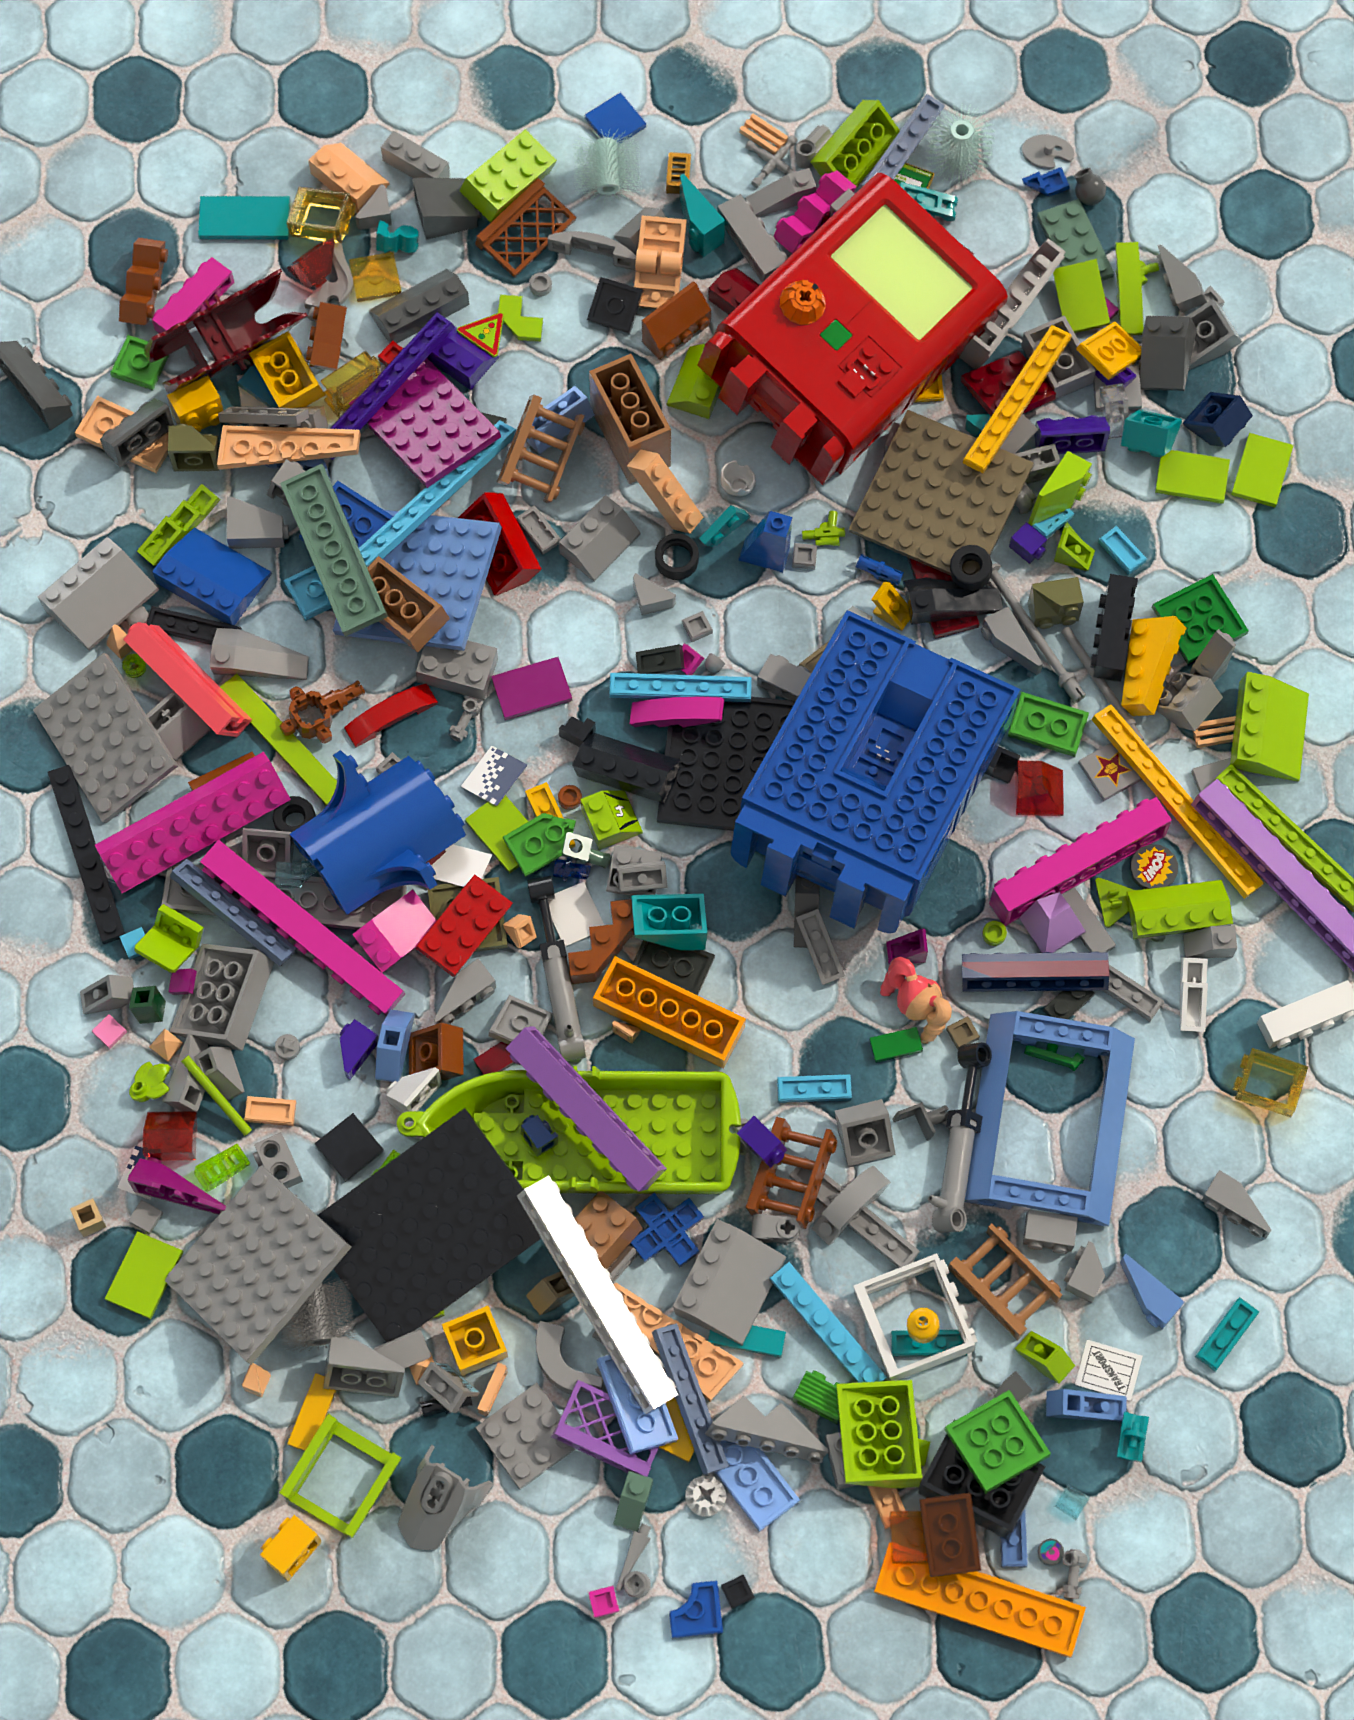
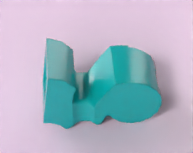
M379 220L376 233V250L383 253L389 251L397 253L398 250L413 253L418 250L419 231L412 226L402 225L393 233H390L389 225Z

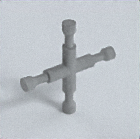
M791 135L784 147H781L774 156L766 150L758 148L751 140L747 142L746 149L759 154L760 158L768 162L761 170V174L752 180L751 184L755 188L761 185L765 176H768L774 168H777L784 174L795 172L790 169L789 165L781 161L788 153V149L797 143L798 140L795 136Z

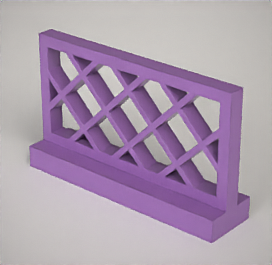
M577 1380L551 1437L626 1473L631 1471L647 1477L659 1447L648 1449L650 1454L646 1462L637 1458L636 1453L630 1455L624 1452L628 1450L627 1447L622 1449L614 1447L611 1437L622 1433V1431L619 1430L609 1434L604 1420L614 1417L616 1414L613 1413L603 1417L598 1403L605 1400L611 1402L609 1394ZM582 1388L588 1391L593 1402L580 1406L576 1397L579 1389ZM595 1395L601 1397V1399L596 1400ZM573 1402H574L576 1408L571 1409V1407H572V1405H573ZM594 1405L599 1419L586 1423L581 1409ZM578 1411L582 1425L573 1428L565 1424L568 1414ZM601 1422L605 1436L600 1438L592 1437L588 1426ZM607 1439L608 1444L601 1440Z

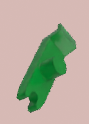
M1052 1043L1047 1044L1046 1050L1026 1045L1024 1054L1065 1066L1073 1071L1080 1064H1083L1085 1060L1078 1052L1073 1058L1057 1054L1058 1045Z

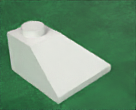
M434 1067L404 1076L398 1082L394 1081L386 1091L388 1093L386 1095L388 1103L401 1113L418 1111L441 1086L442 1081L439 1070Z

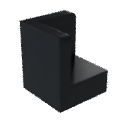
M570 717L565 726L561 725L559 727V737L580 748L581 744L595 733V722L589 718L582 722L574 717Z
M998 747L985 774L1005 783H1010L1021 756Z

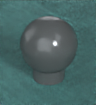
M1084 168L1078 171L1074 176L1077 181L1075 187L1076 197L1085 205L1100 203L1106 194L1105 182L1101 177L1093 174L1091 168Z

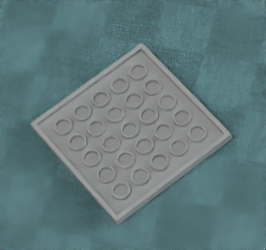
M261 1165L229 1202L225 1211H222L170 1271L165 1282L246 1362L252 1365L349 1251L351 1246L269 1170Z

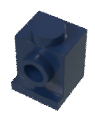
M531 1115L522 1122L520 1134L537 1157L558 1144V1134L556 1132L551 1134L552 1129L546 1120L542 1121L538 1115Z

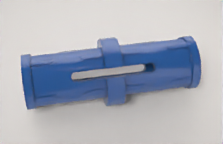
M863 554L860 555L856 564V568L874 575V578L887 580L897 586L904 572L885 565L883 561L878 562Z

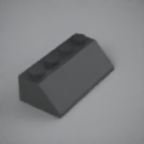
M445 269L369 309V313L388 343L390 344L392 340L399 343L418 333L437 312L446 318L469 306V295L457 274Z
M18 341L0 342V369L51 431L72 417L73 414L70 407L73 405L70 399L65 394L61 395L58 392L59 387L53 378L48 379L45 376L46 371L40 362L35 363L33 361V355L28 347H22Z

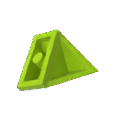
M1066 522L1056 550L1054 562L1089 571L1095 550L1085 543Z

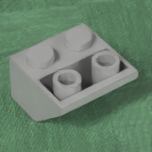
M1178 671L1165 686L1156 711L1179 728L1195 731L1223 697L1210 678Z
M174 690L146 714L175 761L211 731L208 725Z
M614 845L606 892L625 895H655L657 889L619 892L617 865L662 861V853Z

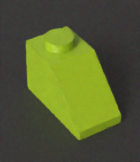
M1030 1331L1015 1348L1040 1373L1058 1384L1075 1367V1364L1061 1346L1033 1331Z

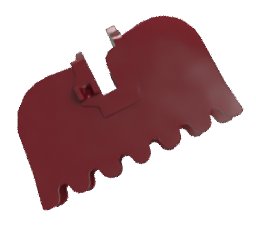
M281 268L264 279L252 283L247 288L235 292L223 301H220L217 294L212 297L215 301L213 305H210L208 299L203 302L206 310L200 311L187 320L172 326L167 331L150 338L144 349V354L150 363L156 362L185 346L190 359L196 364L195 367L181 375L163 382L162 384L167 393H172L206 376L211 378L224 371L231 364L233 366L238 364L241 370L244 371L247 368L243 362L244 359L249 360L251 366L255 365L249 355L250 352L290 331L308 316L306 312H289L281 314L266 323L260 324L256 322L255 313L269 303L276 293L282 272ZM196 327L216 362L208 365L190 334V329Z

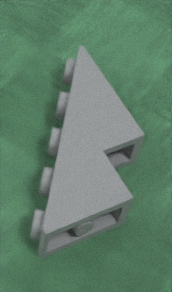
M744 1395L712 1422L705 1433L717 1441L725 1440L743 1447H755L763 1452L780 1453L788 1458L805 1459L813 1464L822 1463L824 1457L829 1452L782 1403L767 1416H764Z

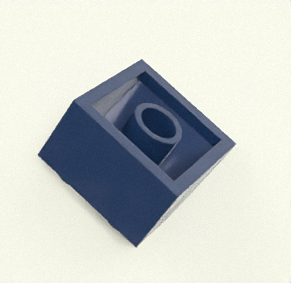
M1209 392L1185 419L1183 425L1209 445L1226 447L1233 441L1238 432L1246 426L1253 415L1240 395Z

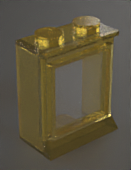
M367 351L359 354L321 380V383L327 389L324 391L326 396L324 401L338 418H340L342 410L345 411L350 407L349 402L360 396L381 374L379 361L375 356L371 357Z

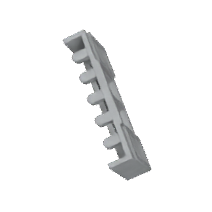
M1047 238L1006 290L1008 299L1006 304L998 311L999 315L994 323L991 321L987 322L984 326L986 332L979 338L975 335L960 354V359L974 370L981 367L1009 332L1007 330L1015 326L1065 257L1063 249Z

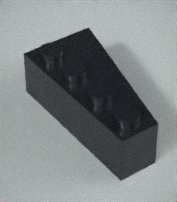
M1110 574L1105 594H1100L1098 608H1102V614H1098L1096 620V628H1100L1099 634H1095L1093 648H1097L1096 654H1092L1090 668H1094V678L1119 682L1122 680L1129 642L1127 639L1129 638L1132 622L1130 619L1135 602L1134 594L1138 578Z

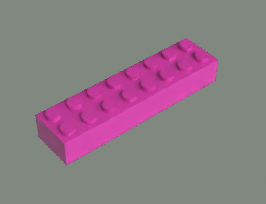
M262 752L95 844V847L121 893H124L291 799L266 754Z
M1158 798L1142 800L1136 805L1137 808L1130 812L1128 810L1122 811L1116 816L1114 821L1101 823L1096 827V831L1090 834L1087 832L1081 834L1075 839L1076 842L1071 845L1064 844L1055 850V854L1049 857L1044 855L1035 861V865L1029 868L1025 866L1017 870L1012 878L1008 880L1003 878L996 882L989 904L1004 926L1018 920L1036 900L1058 892L1064 894L1132 856L1141 847L1153 844L1164 838L1172 819Z

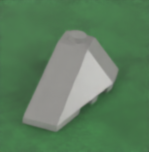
M217 628L212 642L210 669L213 674L234 676L238 674L239 676L307 680L309 657L241 629Z

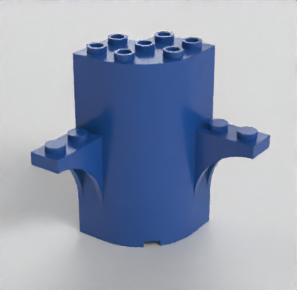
M341 750L335 753L333 757L337 766V784L330 802L316 817L289 835L299 852L318 870L337 905L348 915L376 895L398 886L421 885L429 890L437 886L438 884L433 877L436 875V872L431 864L426 862L465 837L466 833L462 828L465 825L462 818L452 810L455 807L453 801L448 795L444 796L440 788L434 783L435 777L428 768L425 770L419 760L415 762L410 756H407L367 782L365 777L356 771L355 768L358 767V764L352 755L347 756Z

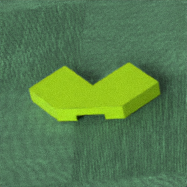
M500 295L498 313L502 312L504 314L503 324L513 332V335L518 340L541 342L543 318L521 316L523 296Z

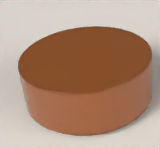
M566 785L560 789L558 801L561 807L567 810H574L580 806L582 793L578 787Z

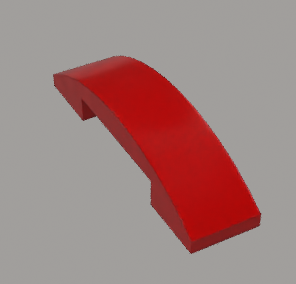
M427 683L418 685L374 705L348 723L344 729L355 748L375 738L377 732L415 712L418 715L437 705L438 701Z

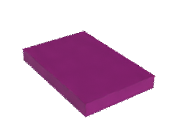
M559 657L491 676L505 721L572 701V695Z

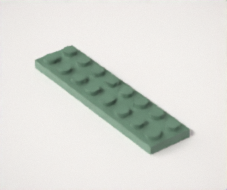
M323 464L281 482L280 485L344 636L346 637L387 618L388 615Z

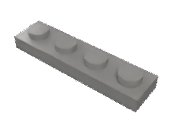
M229 407L218 413L219 422L229 423L231 426L248 423L249 426L268 424L269 427L287 424V427H298L301 425V422L309 418L308 409Z

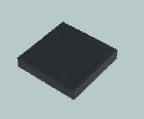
M600 277L587 321L631 334L644 290Z
M354 1113L314 1143L345 1182L384 1152L381 1145Z

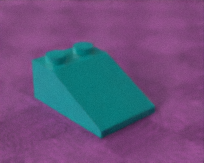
M683 173L680 175V203L684 219L687 220L686 229L689 245L693 251L699 252L702 257H705L724 244L725 219Z
M704 894L631 895L634 938L678 950L706 949L707 923Z

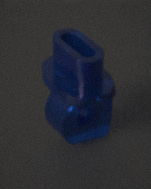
M567 857V860L556 859L553 877L563 878V882H567L568 877L587 879L591 866L572 863V858Z

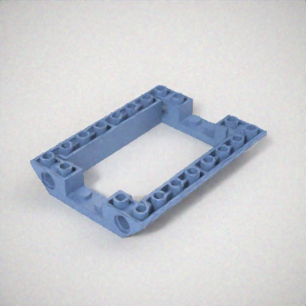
M1020 1011L990 1014L986 1044L991 1049L992 1058L988 1066L982 1067L975 1113L983 1116L981 1131L980 1133H975L965 1202L1011 1210L1012 1205L1060 1213V1215L1078 1217V1222L1109 1227L1135 1038L1114 1027ZM1012 1040L1030 1046H1035L1036 1042L1040 1041L1084 1049L1083 1055L1098 1057V1055L1108 1056L1089 1191L992 1175Z

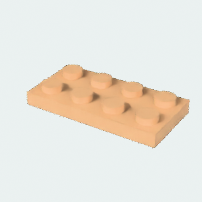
M97 396L75 431V435L103 449L100 441L103 434L109 429H114L126 416L132 415L134 412ZM168 433L131 459L130 462L157 473L168 455Z

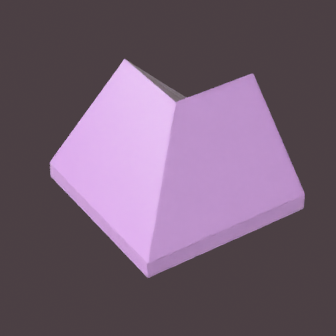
M1060 892L1036 900L1019 917L1042 953H1054L1086 932Z

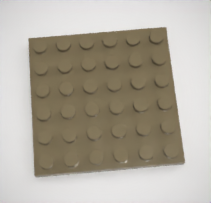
M907 409L849 527V532L951 576L950 561L955 551L966 545H978L991 555L1031 473L1034 462L1000 448L985 472L981 473L963 464V459L977 438ZM970 560L962 565V570L967 575H974L980 571V564Z

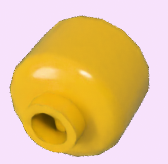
M918 1308L909 1314L907 1318V1331L914 1341L928 1343L937 1337L940 1324L938 1316L933 1310Z

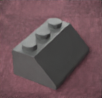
M155 398L150 402L142 404L138 411L126 416L118 426L107 430L103 434L100 441L104 451L121 468L168 433L169 426H174L169 406Z

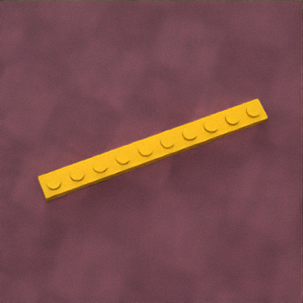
M1110 704L1095 714L1091 719L1240 895L1245 899L1261 888L1264 882L1226 840L1191 806L1194 800L1117 710Z

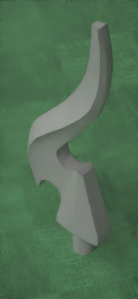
M344 216L337 225L330 242V254L338 279L333 283L329 282L326 278L323 279L306 299L304 305L306 309H309L307 318L310 320L313 318L314 307H319L320 302L328 303L330 299L335 298L339 300V305L341 306L350 296L353 289V276L342 248V236L347 222V218Z

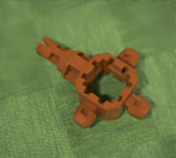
M357 680L342 690H330L323 696L316 691H309L305 694L300 687L295 686L289 690L292 700L289 707L290 719H286L280 724V730L286 736L295 733L297 729L302 738L311 739L316 736L320 742L328 743L332 740V733L329 729L332 724V716L343 711V707L347 706L350 700L365 694L362 684L359 686L360 682ZM308 705L311 707L316 706V708L320 709L324 719L319 718L315 720L313 725L310 723L306 724L301 721L298 711L306 710Z

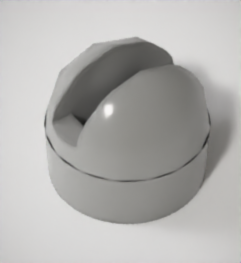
M712 653L705 660V668L710 673H718L725 665L723 660Z

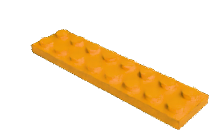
M891 1542L888 1544L874 1590L876 1594L1071 1658L1086 1609L1084 1606L978 1571L930 1577L927 1554Z

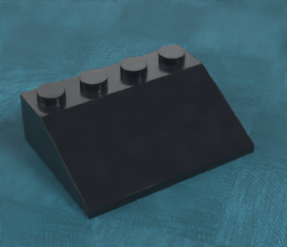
M946 1433L920 1483L918 1494L926 1498L971 1493L975 1523L1010 1540L1045 1466L1038 1463L985 1494Z

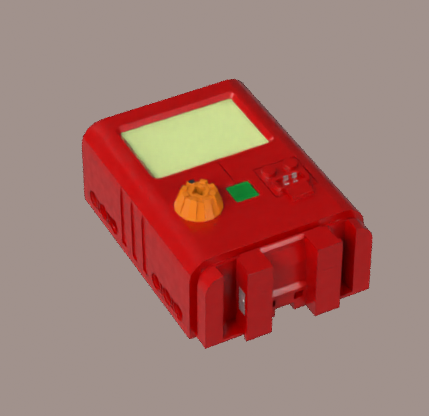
M876 173L717 326L714 336L705 343L697 366L721 388L718 398L736 415L750 405L756 412L761 411L773 422V428L777 431V434L770 447L788 465L795 458L812 476L824 485L836 472L841 475L920 395L959 359L960 354L975 335L979 338L986 332L984 326L989 321L993 323L996 321L999 315L998 311L1006 304L1008 295L997 277L889 176L883 173Z

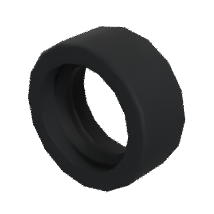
M675 533L663 537L658 542L655 549V565L659 573L672 580H683L695 572L699 563V553L693 539L687 535ZM672 546L684 547L690 553V561L683 567H671L663 560L664 551Z

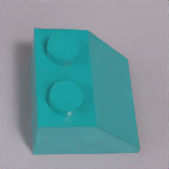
M1139 409L1124 421L1121 446L1128 447L1127 449L1132 452L1146 451L1151 456L1162 457L1171 451L1182 424V419Z

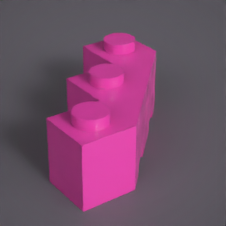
M834 171L824 174L819 180L818 184L820 186L816 193L803 196L797 203L798 208L795 214L780 219L776 224L775 228L777 230L773 237L789 252L794 253L829 219L830 205L846 190L855 191L856 186L840 172Z

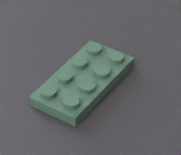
M1079 199L1038 212L1037 218L1046 237L1065 251V257L1059 264L1060 267L1097 259L1101 281L1114 276V271Z

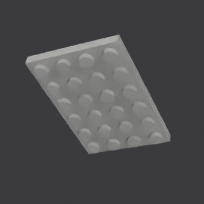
M102 653L33 709L62 758L71 767L75 779L99 818L104 823L109 822L178 767L110 656L106 653Z

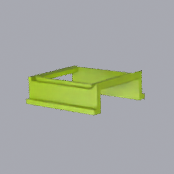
M328 1414L279 1494L346 1536L353 1538L402 1458L395 1453L391 1454ZM333 1435L385 1465L349 1524L298 1494Z

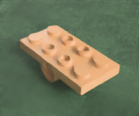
M642 215L634 287L644 290L639 307L657 309L680 292L687 220Z

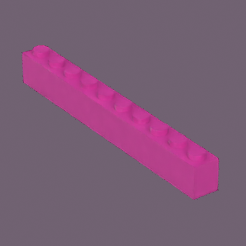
M219 839L201 859L200 863L204 866L202 871L211 879H214L215 876L222 881L220 886L230 894L235 891L241 896L239 901L249 910L252 906L258 910L257 916L265 923H274L278 927L275 931L286 940L288 937H291L296 941L294 946L304 955L307 952L313 955L315 958L312 961L323 970L326 967L333 972L331 977L342 985L346 982L352 987L350 992L359 1000L364 997L369 1001L368 1007L377 1015L383 1013L387 1016L389 1011L393 1010L404 997L405 992Z

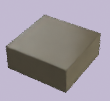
M968 1016L946 1028L957 1049L963 1044H971L980 1038Z

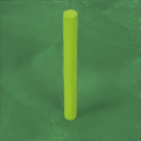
M187 1055L181 1061L241 1133L246 1136L252 1129L191 1057Z

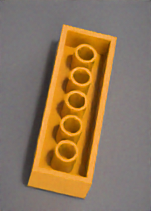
M616 956L613 958L593 996L594 1007L723 1069L746 1023V1018Z

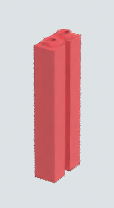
M137 622L128 629V634L123 640L217 735L238 737L252 721L160 626L152 624L148 626L146 623Z

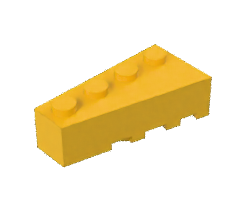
M1176 616L1132 619L1121 706L1132 717L1155 714L1159 699L1164 690V680L1166 676H1169L1172 668L1170 666L1171 661L1180 647L1178 642L1186 630V627Z

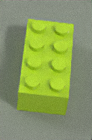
M524 129L466 177L459 191L492 222L538 178L544 179L551 172L557 160Z

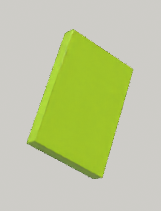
M1097 259L1056 268L1053 275L1062 316L1066 317L1073 332L1078 333L1110 325Z
M1249 432L1231 495L1276 508L1294 445Z
M1171 450L1166 455L1160 457L1155 493L1223 504L1230 459Z
M505 795L498 806L490 802L485 803L465 819V823L509 874L519 867L502 837L528 821Z
M137 1231L105 1300L151 1320L168 1285L165 1282L167 1275L179 1262L183 1251Z

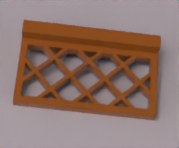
M539 178L480 232L476 238L475 245L481 251L484 249L514 278L548 247V238L539 237V228H551L552 234L564 232L577 218L544 187L545 183ZM545 196L551 202V208H538V200ZM526 212L535 213L536 223L523 222V215ZM538 213H551V223H539ZM554 213H563L569 219L564 223H554ZM510 227H520V237H508L507 230ZM523 227H536V237H523ZM494 242H505V252H496L491 245ZM508 242H520L521 252H508ZM523 242H536V250L534 252H524ZM508 257H521V264L514 269L508 263Z

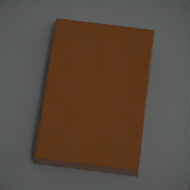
M971 1493L919 1499L930 1577L982 1571Z

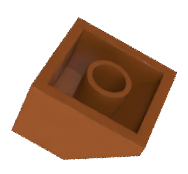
M438 1023L412 1032L409 1039V1075L434 1067L439 1070L441 1080H449L464 1075L463 1028Z

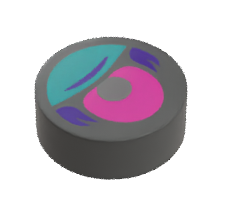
M1046 1539L1038 1547V1557L1046 1565H1056L1063 1558L1064 1548L1056 1539Z

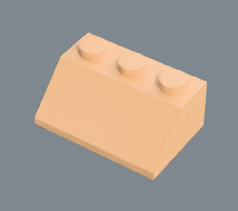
M342 143L324 145L308 159L311 174L357 213L381 184L385 187L390 185L385 178Z

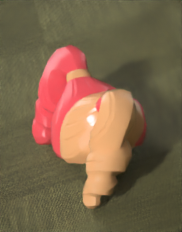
M897 957L891 961L888 972L885 974L884 981L880 986V994L882 996H890L896 989H899L897 1006L900 1012L911 1020L919 1021L926 1019L927 1025L923 1028L924 1031L920 1036L921 1043L927 1044L934 1041L937 1035L943 1032L946 1023L951 1018L952 1008L949 1002L942 998L940 986L936 981L916 974L915 967L909 959Z

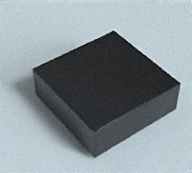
M744 1574L720 1586L731 1610L755 1599Z

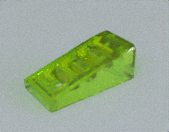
M235 1144L195 1166L194 1174L204 1190L209 1192L249 1166L250 1161L240 1146ZM232 1154H234V1156L238 1160V1164H235L232 1158L230 1157ZM223 1160L227 1162L230 1167L229 1169L225 1167L222 1162ZM214 1166L218 1167L221 1172L220 1174H217L213 1168ZM206 1171H208V1173L212 1177L211 1179L206 1174Z

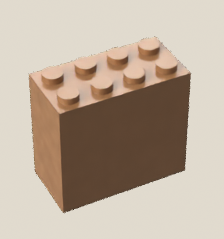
M632 354L589 371L590 405L595 415L594 417L628 483L631 484L637 481L627 465L641 449L658 453L666 465L671 467V428Z

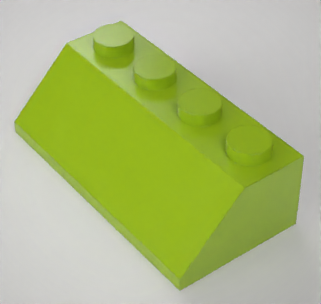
M862 100L813 157L810 163L821 177L826 173L838 171L857 187L881 159L900 132V129L879 100Z
M1222 880L1126 892L1133 939L1188 933L1210 926H1230L1233 924L1230 900Z

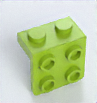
M163 904L157 911L154 926L135 945L134 951L166 971L174 973L199 947L204 927Z

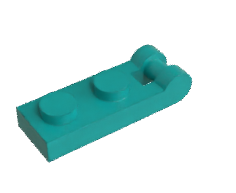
M904 182L899 184L930 215L941 217L945 221L955 220L956 212L954 209L958 204V197Z

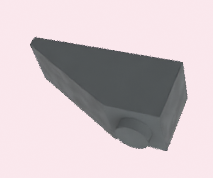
M798 875L795 879L794 947L808 948L796 917L819 909L820 885Z

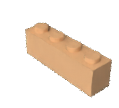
M641 449L627 465L628 469L670 527L674 530L690 534L703 519V515L658 453Z

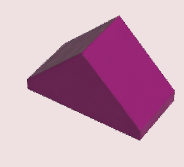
M922 928L886 942L888 965L897 957L909 959L912 964L926 963L928 954L926 929Z

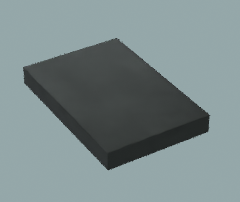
M643 940L632 964L695 995H699L715 955L704 950H678Z

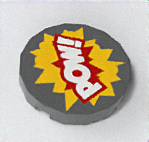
M1154 844L1143 846L1135 852L1131 860V876L1133 881L1143 889L1167 887L1173 884L1178 874V862L1175 855L1168 848Z

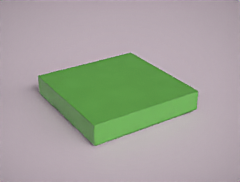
M127 335L110 372L111 377L154 390L169 355L150 363L144 354L148 341Z

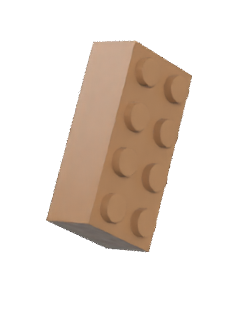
M378 556L367 568L388 615L387 618L379 622L416 652H419L450 618L442 605Z

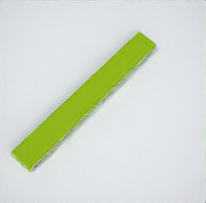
M235 674L220 688L252 719L250 724L327 806L336 789V779L294 734L285 736L280 730L282 721L238 674Z
M1230 764L1215 780L1218 779L1222 784L1226 785L1230 792L1239 801L1244 803L1247 810L1255 818L1259 819L1272 835L1279 839L1282 846L1296 857L1298 862L1309 870L1349 910L1354 912V878L1240 771Z

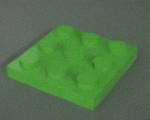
M1010 1390L948 1424L944 1429L985 1494L1051 1455Z

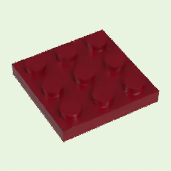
M1018 351L961 375V382L986 412L992 416L1028 360ZM1045 380L1023 413L1056 400V392Z

